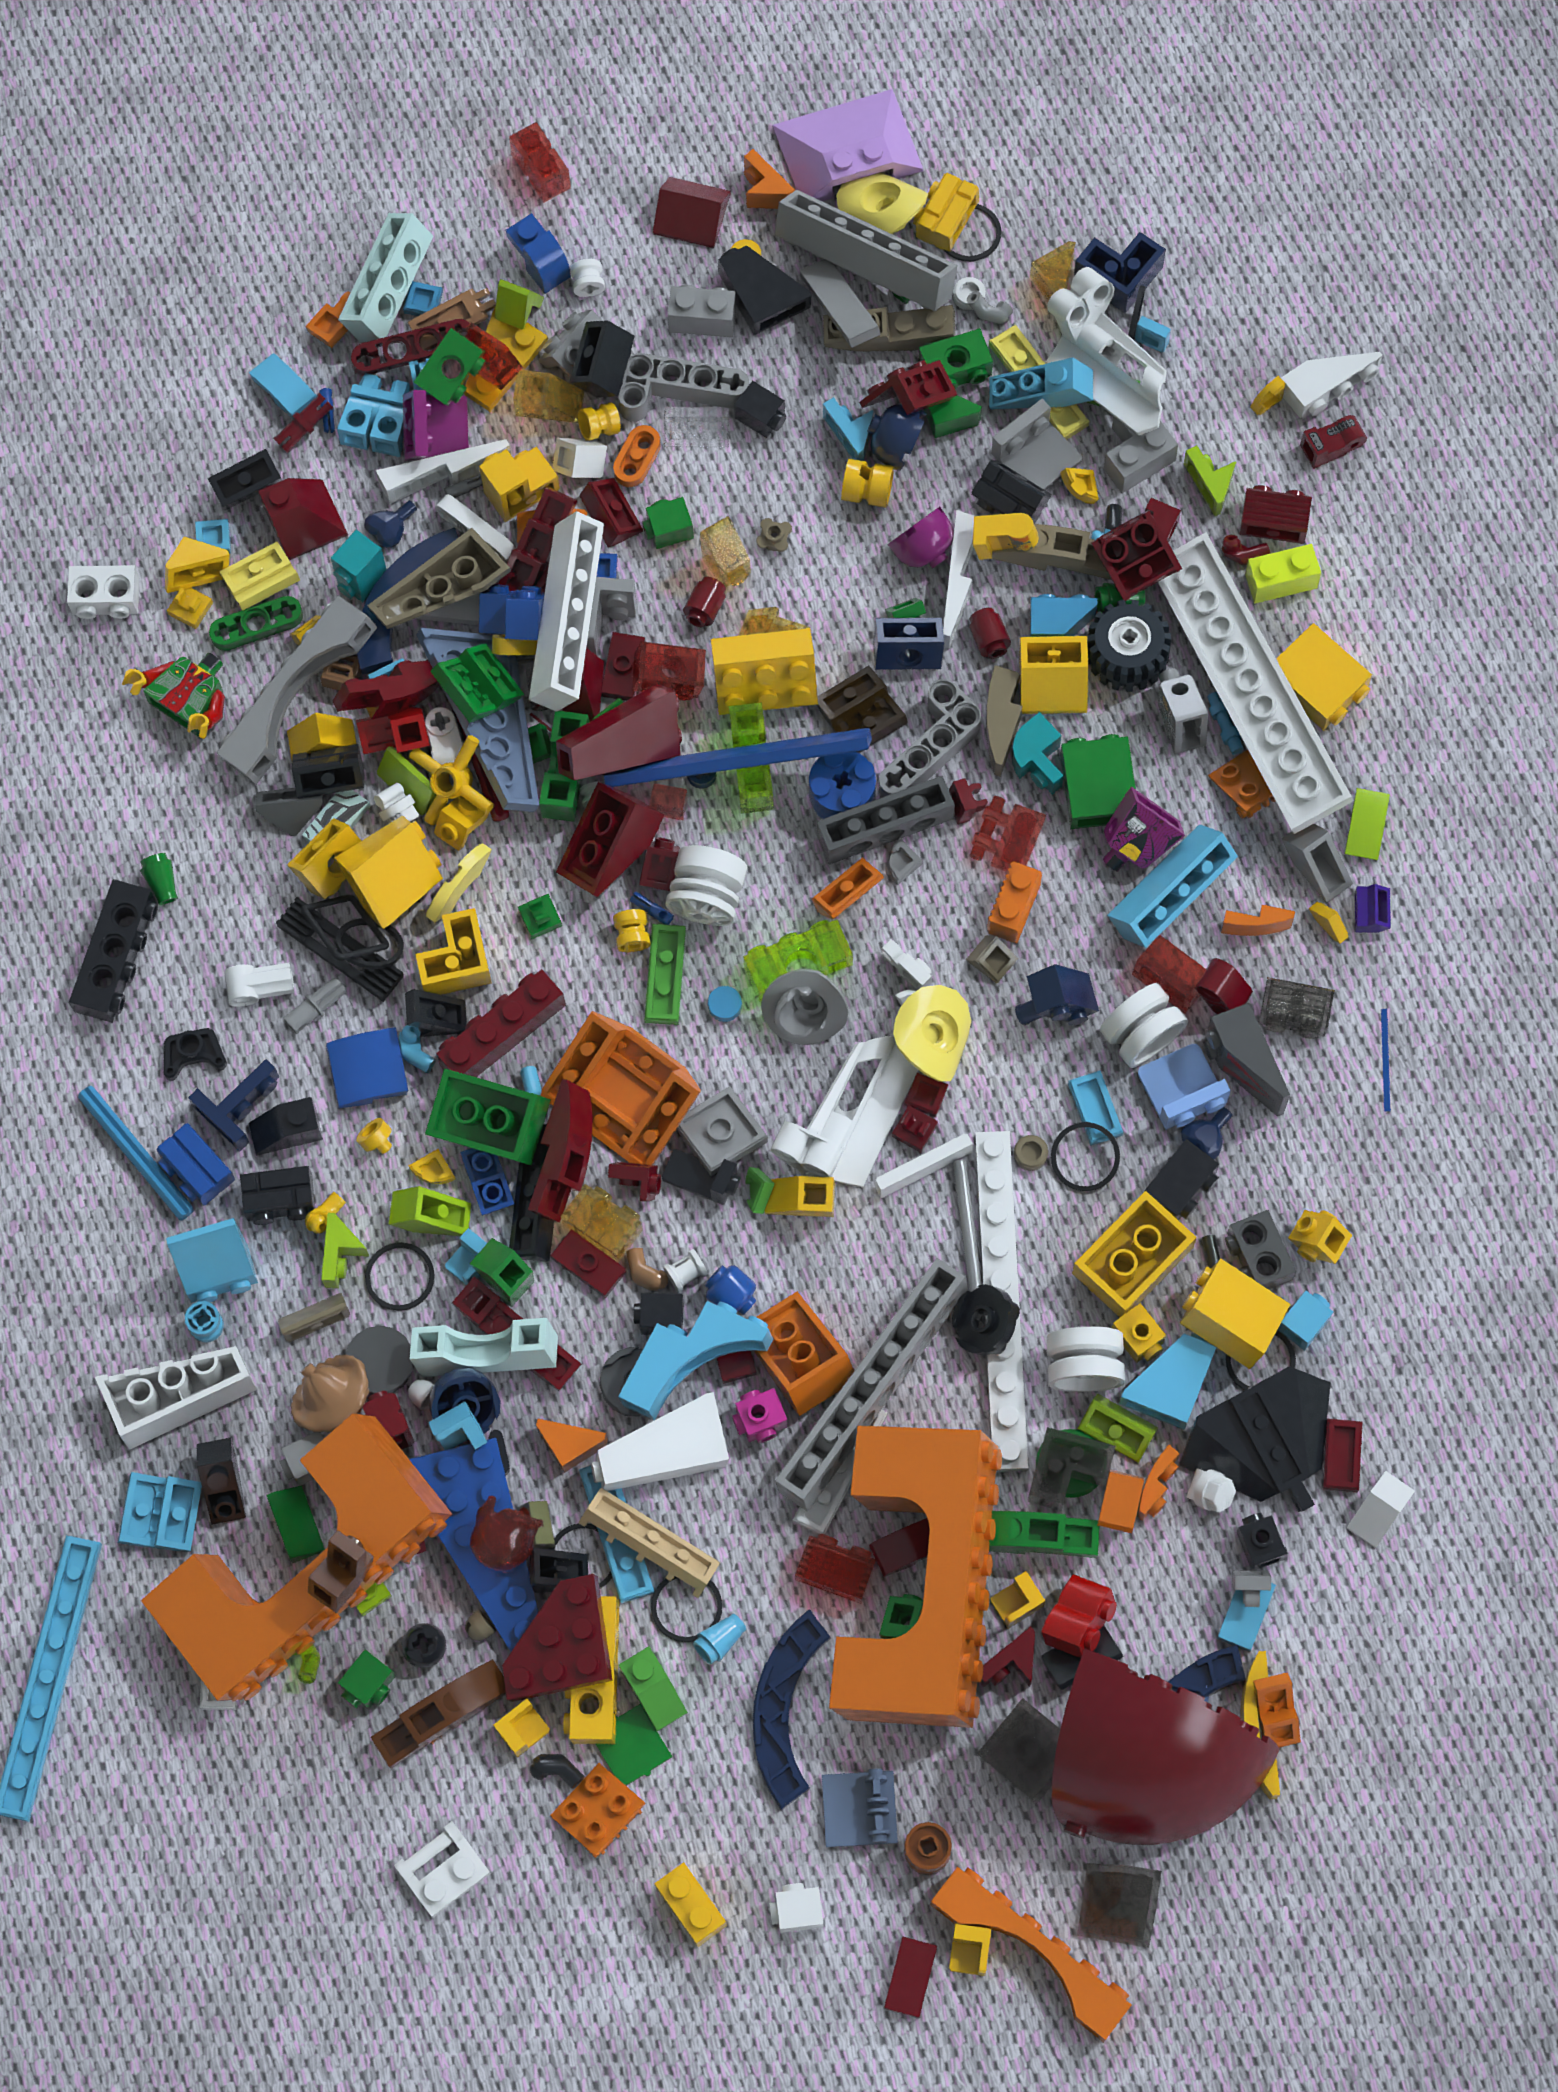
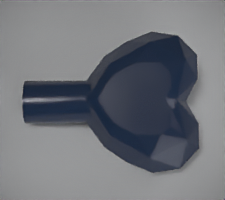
M408 500L395 512L383 510L371 513L365 519L364 528L370 534L377 536L378 543L382 547L392 548L399 544L403 536V521L416 512L417 507L412 501Z
M1223 1107L1211 1121L1201 1119L1190 1122L1181 1131L1182 1141L1184 1142L1187 1139L1212 1159H1215L1219 1156L1222 1148L1223 1138L1221 1129L1232 1118V1113Z

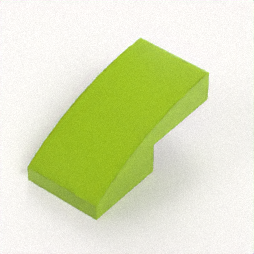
M1356 788L1344 854L1378 860L1390 794Z

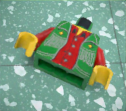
M207 653L198 665L186 657H180L177 661H171L143 672L129 669L125 673L122 685L133 684L130 690L131 694L138 695L141 688H145L144 694L149 704L186 728L187 732H192L197 737L206 738L207 730L223 719L225 696L220 681L214 677L223 666V663L211 653Z

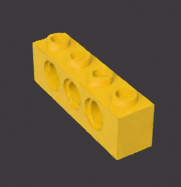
M601 1596L613 1681L565 1691V1699L571 1700L570 1713H564L563 1730L564 1735H569L572 1744H615L620 1602L616 1596ZM590 1697L598 1699L599 1708L595 1713L584 1714L581 1712V1705L585 1699Z

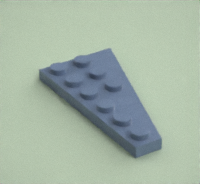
M420 628L416 634L432 668L439 662L458 658L465 649L486 643L492 651L493 635ZM494 654L522 690L517 656ZM445 692L466 736H474L480 741L475 754L503 810L535 812L539 807V798L523 697L494 714L469 723Z

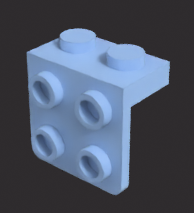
M1197 1044L1183 1047L1141 1066L1138 1070V1077L1165 1130L1174 1126H1185L1192 1122L1196 1116L1205 1112L1210 1114L1220 1110L1226 1105L1231 1091L1225 1079L1217 1081L1200 1046Z

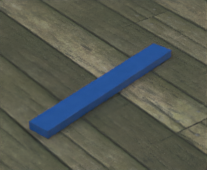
M870 728L681 755L605 773L604 780L606 785L617 787L864 751L869 749L872 740Z

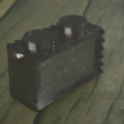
M1267 977L1258 1024L1265 1025V1029L1271 1032L1282 1033L1286 1029L1299 1031V1036L1307 1039H1317L1319 1036L1324 1037L1329 1026L1335 990Z

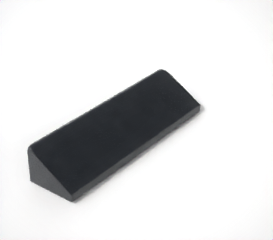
M547 1124L543 1125L532 1166L519 1162L509 1248L513 1249L522 1260L550 1261L554 1222L528 1210L549 1148L541 1144Z

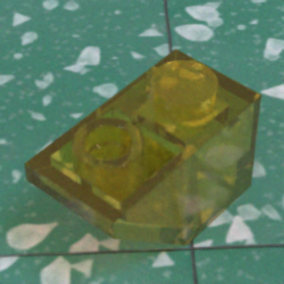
M518 369L513 397L515 413L519 417L578 423V411L583 408L585 393L578 387L551 373Z

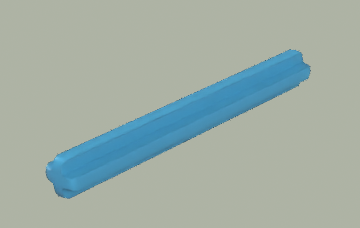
M88 1086L78 1095L80 1101L179 1220H184L194 1211L192 1205L93 1086Z

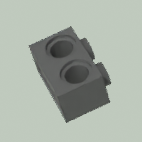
M1269 1210L1230 1224L1225 1242L1231 1256L1237 1255L1242 1265L1239 1271L1268 1290L1294 1279L1296 1274L1295 1267ZM1246 1232H1254L1259 1236L1260 1242L1255 1245L1248 1244L1244 1241L1242 1235ZM1260 1263H1268L1273 1267L1274 1274L1264 1276L1258 1272L1256 1266Z

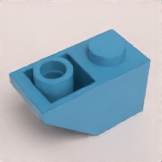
M1052 594L1031 597L1030 637L1075 636L1095 618L1097 598H1090L1082 594L1073 595L1070 598H1057Z

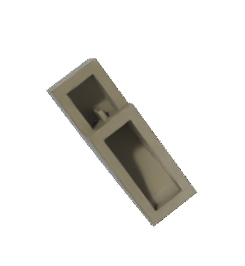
M995 665L987 699L986 740L994 775L1001 777L1021 720L1023 706L1013 703L1019 686L1020 673Z

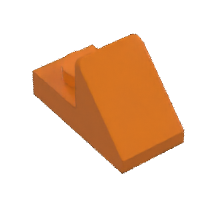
M754 149L744 155V175L749 183L753 185L746 193L747 208L778 209L779 202L794 192L795 189Z

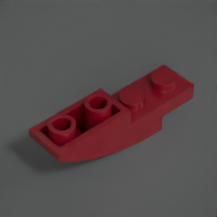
M428 659L417 662L406 660L395 665L389 677L388 675H380L372 679L359 680L358 678H353L345 681L332 701L337 712L366 708L370 718L375 719L390 716L417 705L430 696L440 684L430 672L433 668Z
M562 1079L541 1140V1144L549 1148L528 1207L529 1211L559 1223L571 1190L581 1192L590 1157L593 1127L590 1091L567 1079Z

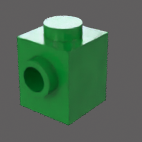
M684 497L670 501L666 499L659 500L646 508L647 520L642 521L647 540L653 539L656 549L694 539L693 524Z
M365 1649L338 1682L344 1690L341 1697L356 1709L362 1704L369 1710L373 1704L379 1706L387 1698L391 1691L388 1685L396 1675L390 1668Z

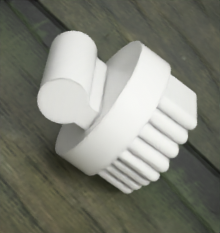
M395 783L374 796V802L382 810L378 814L383 822L387 821L390 824L401 816L412 821L419 816L413 806L415 803L411 794L407 796L404 794V789L400 783Z
M1197 1468L1186 1497L1194 1500L1195 1504L1200 1508L1221 1513V1511L1231 1506L1236 1489L1233 1486L1232 1480L1226 1478L1224 1474L1215 1470L1203 1471Z

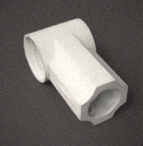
M290 962L258 968L252 965H236L225 970L230 1006L241 1007L245 1006V1004L248 1006L257 1003L260 998L295 993Z

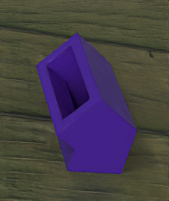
M1377 884L1357 886L1355 890V932L1379 933L1390 929V888Z

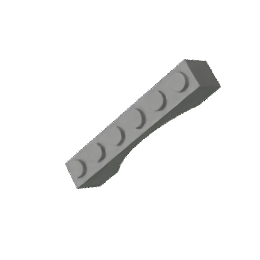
M339 595L333 602L327 604L318 622L303 635L298 648L293 654L285 658L281 665V670L272 681L265 684L261 691V696L252 707L246 709L242 714L240 723L234 731L222 740L217 754L227 764L257 785L277 759V740L280 725L288 706L297 692L312 676L324 667L341 658L357 654L377 629L373 621Z

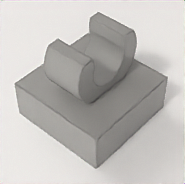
M1232 1570V1585L1235 1590H1243V1604H1245V1607H1259V1590L1271 1591V1575L1268 1570Z

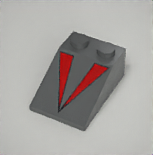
M1250 1003L1211 1017L1208 1030H1206V1040L1203 1041L1208 1058L1210 1060L1215 1059L1218 1067L1276 1116L1284 1114L1290 1093Z

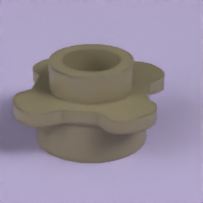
M770 518L763 519L760 523L762 528L761 535L756 539L757 545L762 549L766 548L770 551L784 552L787 550V538L792 532L791 524L786 521L782 523L773 522ZM777 533V537H772L771 534Z

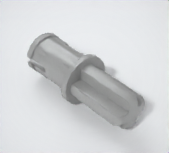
M332 978L313 995L307 994L305 996L306 1000L289 1014L285 1015L283 1019L298 1034L299 1031L319 1015L323 1017L325 1015L323 1011L346 993V988L340 980Z

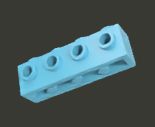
M1199 824L1107 916L1125 940L1146 948L1238 855L1222 832Z

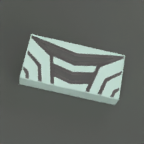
M353 790L335 793L302 834L303 838L310 842L333 818L348 824L353 829L370 808V802Z

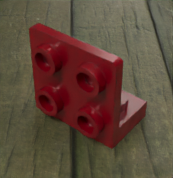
M923 360L909 367L908 371L901 367L886 376L888 381L886 383L880 382L867 390L868 396L859 403L862 408L898 396L908 415L947 402L958 394L940 360L929 364Z

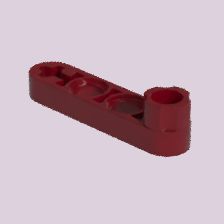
M454 319L364 342L357 345L352 351V369L355 374L363 377L365 373L376 375L379 372L409 365L411 361L417 360V362H422L432 356L443 340L440 331L445 330L446 336L450 328L455 330V328L460 327L462 332L469 333L465 337L473 342L474 329L467 320ZM425 335H432L437 339L438 345L432 351H425L419 345L420 339ZM393 343L403 344L407 350L406 355L401 359L390 357L388 354L389 346ZM378 347L383 348V357L386 363H380ZM362 356H371L373 359L370 361V366L365 367L363 362H357Z

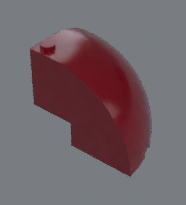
M1084 1648L1065 1708L1056 1748L1052 1777V1806L1054 1814L1059 1822L1065 1826L1064 1831L1066 1833L1083 1839L1085 1834L1111 1842L1130 1845H1156L1187 1839L1223 1822L1245 1804L1263 1783L1274 1764L1280 1748L1268 1736L1263 1735L1262 1739L1258 1738L1257 1734L1260 1729L1241 1720V1717L1219 1706L1216 1712L1211 1710L1212 1705L1204 1701V1697L1183 1687H1178L1177 1692L1171 1690L1173 1686L1171 1683L1153 1674L1145 1675L1144 1679L1138 1677V1673L1128 1668V1664Z

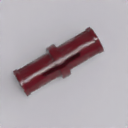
M320 393L300 413L296 412L292 416L294 419L273 438L280 445L290 436V439L282 446L287 453L307 433L311 434L315 430L313 427L334 408L327 401L317 410V407L325 400Z

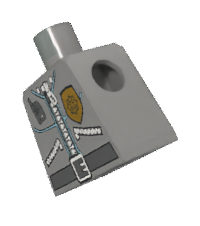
M1174 668L1163 671L1159 675L1161 683L1159 684L1158 707L1174 754L1206 746L1208 711L1191 675L1180 677L1178 670Z

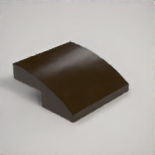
M869 665L817 696L818 705L816 706L835 733L870 728L872 738L870 746L908 723L906 714L888 694L887 686Z

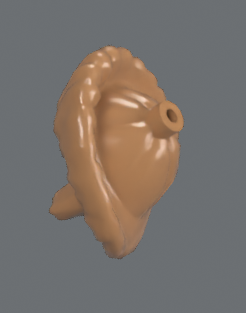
M347 1354L336 1355L334 1358L326 1359L323 1363H318L316 1367L309 1363L300 1372L304 1377L301 1385L296 1388V1393L293 1395V1402L291 1403V1415L299 1427L319 1433L332 1432L352 1413L358 1414L362 1411V1406L366 1402L369 1389L367 1373L361 1360Z

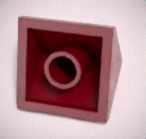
M669 177L659 190L653 234L715 248L731 191Z

